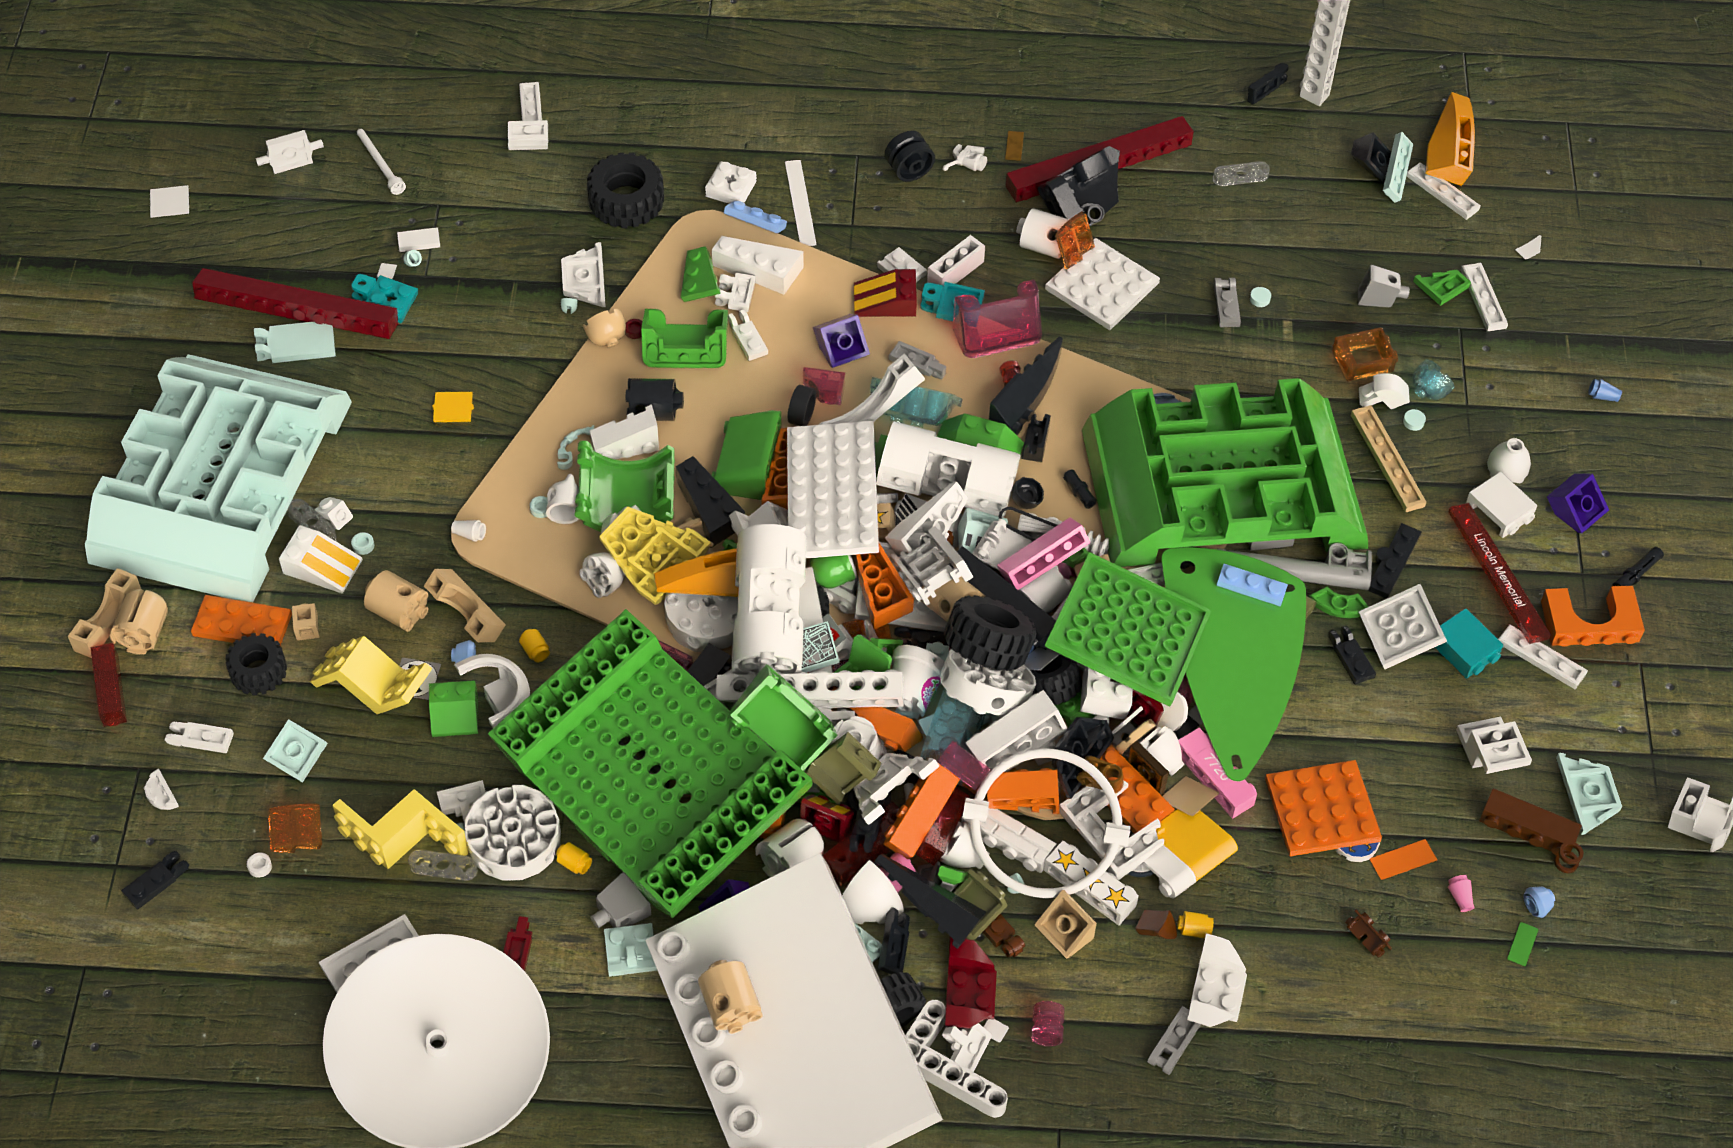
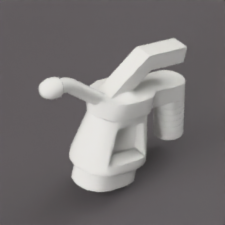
M958 144L953 150V156L956 160L944 165L943 171L948 170V167L955 164L965 166L973 171H982L987 163V157L983 156L985 148L967 145L962 150V145Z

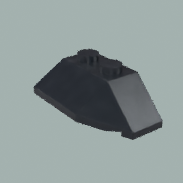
M1076 717L1054 749L1075 754L1083 759L1086 756L1100 759L1114 740V736L1107 720ZM1052 758L1051 765L1054 770H1057L1058 780L1067 799H1072L1082 785L1077 780V776L1083 769L1070 762Z

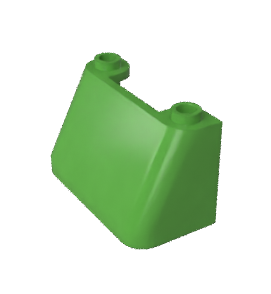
M645 309L641 329L642 359L647 366L659 368H720L725 364L727 356L728 310H713L708 315L707 325L666 324L665 314L661 310Z
M769 410L730 417L729 421H725L724 433L726 435L717 470L712 472V476L730 496L762 499L766 489V481L769 478L775 445L782 428L781 411Z
M767 664L759 671L729 711L731 716L729 719L738 728L741 726L749 727L776 752L780 749L803 771L838 736L833 723Z

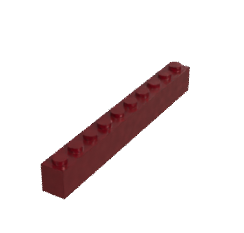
M1180 116L1008 172L1006 174L1005 187L1016 203L1040 195L1038 191L1039 185L1071 169L1076 163L1108 146L1120 151L1118 169L1191 146L1194 131L1185 118Z
M202 268L192 282L194 298L198 300L304 322L324 323L332 325L333 328L390 339L398 326L397 308L205 268Z

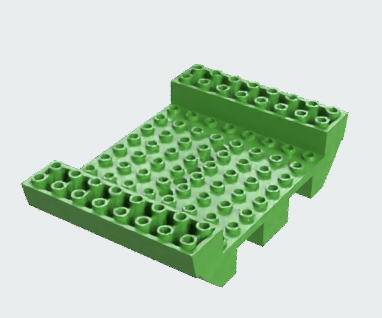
M1299 378L1278 380L1274 396L1240 398L1237 383L1194 385L1190 402L1156 404L1152 388L1131 389L1105 405L1096 413L1090 414L1082 428L1105 539L1109 538L1108 554L1110 562L1120 567L1155 564L1158 549L1322 537L1326 552L1329 551L1330 546L1334 543H1342L1348 549L1353 550L1368 549L1366 528L1328 398H1323L1314 388Z
M627 609L488 733L497 747L531 786L541 791L572 821L577 831L608 862L611 860L632 880L637 889L656 909L671 918L680 912L803 796L813 784L812 778L780 749L774 752L748 727L741 726L738 728L729 719L731 717L730 710L662 649L656 636ZM624 737H630V738H631V739H630V742H629L628 744H626V745H620V744H619V742H620V740H621L622 738H624ZM637 752H646L645 756L642 759H634V756ZM655 765L661 766L658 773H649L651 767ZM675 780L676 784L670 789L664 787L667 781ZM690 794L692 796L689 802H680L683 795Z

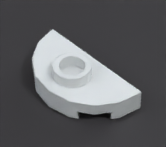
M158 768L149 775L150 778L144 787L148 801L159 809L170 810L179 807Z

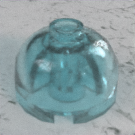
M1429 359L1421 362L1414 371L1413 384L1416 387L1414 392L1421 399L1425 397L1429 400L1437 401L1448 396L1455 386L1447 374L1444 376L1440 372L1442 368Z

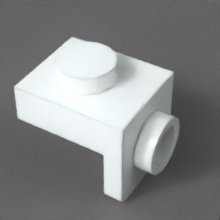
M332 497L323 499L319 506L314 509L317 517L330 520L333 527L337 530H340L353 518L344 501Z

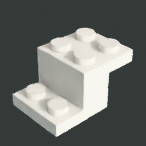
M769 501L764 503L750 516L738 511H734L729 515L732 529L737 536L741 530L755 525L775 524L788 526V510Z
M1501 717L1458 725L1456 730L1472 768L1483 766L1486 774L1531 764L1532 759L1515 721L1504 723Z

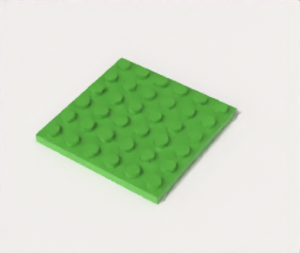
M1089 552L1045 643V647L1170 707L1211 610Z

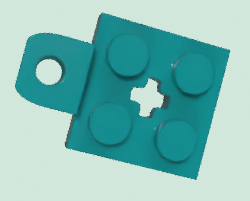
M358 274L352 283V289L354 290L352 299L397 308L398 322L401 324L418 295V288L382 275L376 281V278ZM361 281H363V282H365L366 284L364 285V284H358V283L361 282ZM387 297H394L396 300L387 301Z
M948 282L944 283V287L939 284L926 283L922 292L920 308L926 312L935 313L936 318L976 326L985 290ZM933 290L935 293L929 294L927 291ZM927 301H930V302H933V304H932V305H928V304H926V302H927ZM962 302L964 306H958L957 304Z

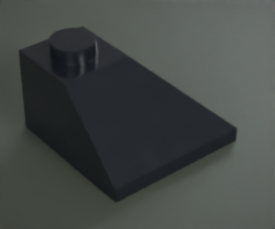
M1374 132L1354 140L1351 151L1353 159L1384 184L1391 151Z

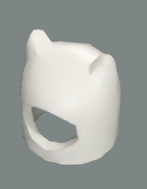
M568 474L565 480L553 484L547 494V517L559 524H571L579 520L575 517V508L577 507L575 497L578 494L579 487L575 483L572 474Z

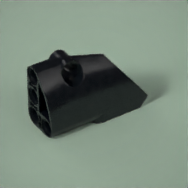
M1108 146L1076 163L1071 169L1038 186L1039 194L1050 213L1071 220L1072 225L1075 226L1074 234L1101 221L1104 215L1119 202L1117 183L1119 150ZM1091 209L1095 212L1094 219L1090 216Z

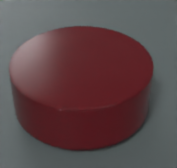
M640 319L628 320L626 322L625 335L630 339L641 338L643 321Z

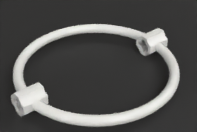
M1048 748L1020 752L994 767L982 781L974 799L966 798L962 818L970 820V830L975 850L987 870L998 881L1012 890L1024 895L1040 898H1056L1062 890H1065L1069 895L1074 894L1091 885L1110 866L1119 846L1127 848L1130 834V826L1122 825V814L1117 796L1105 776L1094 765L1075 754ZM1030 759H1060L1082 768L1101 786L1111 807L1113 823H1106L1103 844H1109L1106 854L1091 873L1067 886L1036 888L1017 882L996 866L988 855L982 841L980 822L986 823L989 802L983 800L993 782L1007 769Z

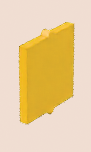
M435 392V404L432 405L434 410L433 421L471 422V413L474 409L472 404L473 392Z

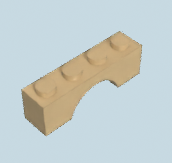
M118 568L115 570L105 584L104 598L98 611L88 620L80 619L68 635L75 652L92 659L96 656L110 636L124 597L134 589H141L136 575Z
M452 569L433 570L424 587L436 600L451 605L465 617L467 624L464 629L478 643L495 642L506 624Z

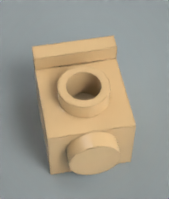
M315 603L292 606L293 629L297 641L319 638L318 615Z

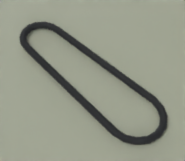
M1014 507L1003 508L999 512L998 516L999 519H1002V514L1004 513V511L1013 510L1015 512H1018L1040 522L1046 523L1053 527L1057 526V524L1049 522L1047 520H1044L1042 518H1039L1037 516H1034L1032 514H1029ZM1006 524V527L1010 530L1024 536L1025 538L1031 541L1036 540L1033 537Z

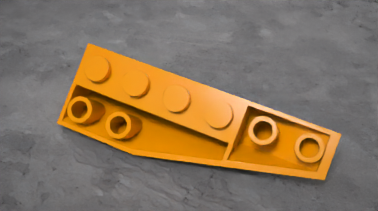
M1454 92L1450 93L1427 148L1425 174L1460 186L1463 185L1473 172L1475 129L1473 110L1468 97Z
M737 548L700 556L654 573L657 592L738 597L739 587L735 586Z

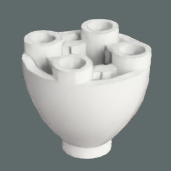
M1512 438L1500 443L1492 450L1487 465L1491 478L1501 472L1512 483H1522L1529 473L1531 460L1524 443L1520 439Z
M607 552L594 553L584 559L583 568L580 569V577L587 582L597 598L613 593L620 587L625 577L616 560Z
M1164 726L1152 737L1154 742L1150 743L1148 741L1143 747L1172 776L1185 763L1182 761L1178 738L1171 728Z
M957 821L950 832L952 837L948 842L944 841L938 850L940 861L957 868L977 867L981 869L984 864L975 850L970 825L965 821L962 823Z

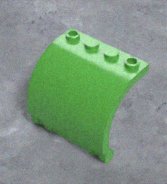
M580 441L578 443L580 454L577 456V463L580 467L579 490L575 497L577 505L575 517L583 520L584 525L601 532L602 524L608 516L615 512L617 514L624 507H632L634 505L641 512L653 515L655 520L666 523V521L673 519L675 463L673 447L667 445L656 454L645 459L620 461L595 452L588 441Z

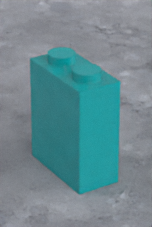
M1464 609L1440 625L1447 642L1435 648L1466 679L1473 674L1478 675L1487 664H1494L1501 657L1500 652L1503 643L1467 609Z

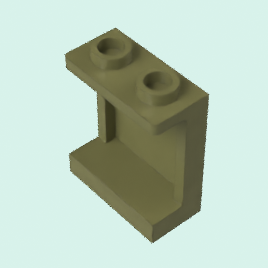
M847 732L823 750L807 767L805 773L812 778V782L817 784L829 798L839 804L844 795L867 778L870 781L876 777L881 762Z
M970 868L967 871L969 878L954 894L987 912L977 927L966 938L975 940L1008 905L1004 899L1005 893L998 886L992 887L988 884L989 880L980 871L975 873Z

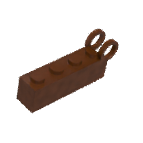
M1494 788L1492 789L1479 822L1484 823L1490 828L1506 832L1511 837L1523 839L1533 846L1551 851L1556 855L1554 861L1556 868L1563 873H1573L1577 870L1584 854L1582 847L1575 843L1582 827L1581 824ZM1572 848H1575L1578 851L1579 857H1577L1573 852H1571ZM1559 858L1567 864H1575L1574 867H1563L1559 862Z

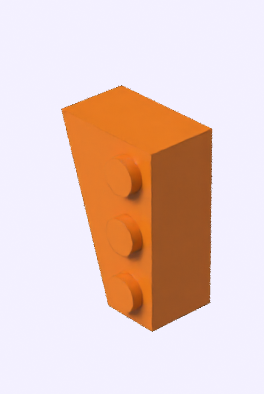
M1042 768L1039 771L1019 769L1015 772H1003L987 791L988 808L1017 811L1018 807H1030L1031 812H1039V808L1052 809V814H1059L1057 770Z

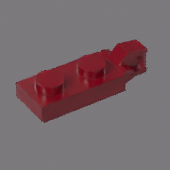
M519 916L516 929H511L507 934L503 953L525 971L533 933L528 931L530 924L528 917Z

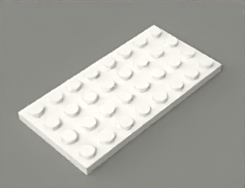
M874 421L787 427L788 526L798 529L806 535V558L879 553Z

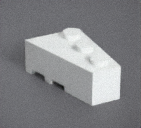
M652 405L645 407L646 411L634 415V413L628 414L627 419L618 423L614 420L590 430L593 450L614 460L659 451L658 428Z

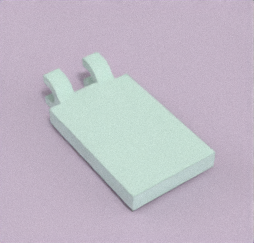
M305 322L269 326V331L263 328H254L257 361L272 359V363L336 356L332 325Z

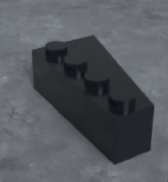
M694 456L677 465V483L687 503H689L694 517L702 520L703 531L707 540L711 541L714 547L735 534L729 515L734 511L745 514L742 507Z

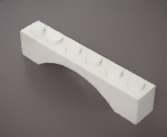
M903 354L887 368L878 387L863 403L840 417L821 422L818 425L875 421L923 382L925 378L909 358Z

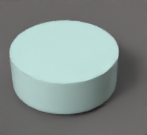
M1256 287L1251 291L1250 301L1253 305L1265 307L1270 303L1271 293L1268 289Z
M1412 409L1405 413L1403 423L1406 428L1417 431L1423 428L1426 417L1421 411Z
M538 496L531 500L530 512L534 517H547V497Z
M362 532L352 538L351 544L355 553L365 555L374 549V540L370 534Z

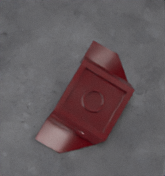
M950 937L945 1026L969 1029L985 1019L994 1020L997 971L995 970V965L974 940L966 939L957 949L952 945L954 940Z

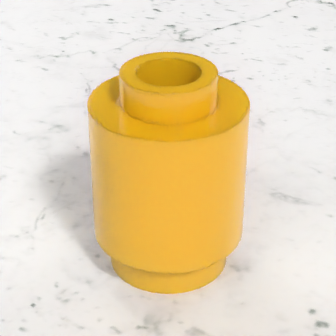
M528 629L521 634L519 643L531 660L538 663L544 661L549 656V646L537 629Z
M570 842L562 844L556 852L557 863L575 874H585L592 864V858L589 857V854Z
M1184 911L1183 916L1179 915L1177 929L1181 930V935L1205 938L1206 933L1212 935L1214 920L1208 917L1207 914Z

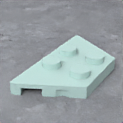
M1558 753L1556 759L1576 821L1582 825L1580 833L1584 835L1618 813L1622 808V804L1609 766L1599 763L1593 764L1581 758L1579 761L1566 758L1564 753Z

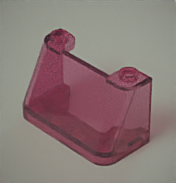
M1034 279L1024 281L1018 285L1017 297L980 305L978 299L973 295L955 297L953 331L966 357L978 358L1034 345L1041 341L1042 325L1039 294Z

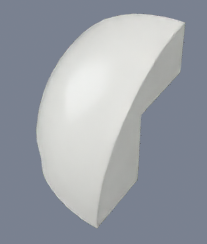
M870 860L855 875L842 895L854 923L863 924L864 922L885 923L886 914L891 907L896 908L899 915L904 912L902 901L896 889L884 873Z

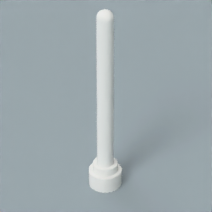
M358 129L357 135L388 179L390 191L395 195L402 193L406 188L403 180L392 173L365 131Z

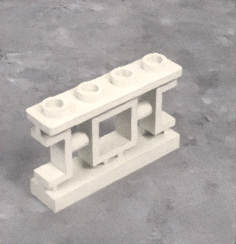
M936 526L928 530L931 537L928 539L927 537L922 538L924 544L907 555L902 551L900 552V557H897L895 553L890 555L894 561L892 563L910 592L913 593L917 601L922 600L926 606L930 604L928 597L934 598L936 596L934 590L953 579L957 583L959 582L958 578L962 577L966 582L973 578L964 560ZM920 582L925 587L921 588L918 583Z

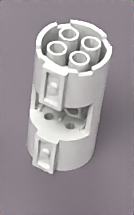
M894 421L886 440L876 485L914 495L924 493L936 496L956 481L968 498L964 508L999 516V512L1003 508L1008 507L1020 461V454L981 443L974 447L936 437V432Z
M764 524L747 527L738 534L735 586L739 587L738 616L734 620L733 673L738 675L749 672L759 673L766 664L782 674H792L793 672L801 671L804 623L802 618H799L798 609L799 587L805 583L806 535L798 529L784 525Z

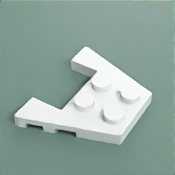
M887 753L879 759L881 765L876 777L870 781L866 778L854 787L856 797L859 800V807L863 813L862 817L869 825L885 812L877 801L886 798L888 792L895 786L904 783L906 777L911 773L916 774L921 779H925L939 767L936 760L929 758L928 761H925L922 757L918 756L909 759L907 755Z

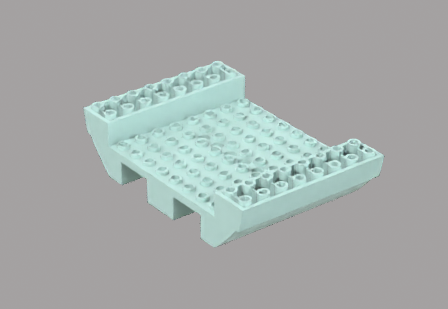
M188 354L187 357L167 359L158 374L163 392L153 411L139 409L121 441L127 458L115 479L102 476L93 492L87 540L85 542L88 564L111 570L118 568L139 577L228 599L253 603L269 571L265 553L325 432L337 434L352 402L346 391ZM234 428H240L237 432H229ZM226 444L231 445L227 449H221V447ZM217 461H222V463L218 466L212 465ZM209 477L214 478L209 483L203 482L205 479H208ZM200 494L205 495L204 498L200 500L195 499V497L199 496Z

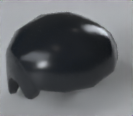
M1022 477L1014 483L1012 498L1020 508L1033 509L1043 501L1044 490L1035 479Z

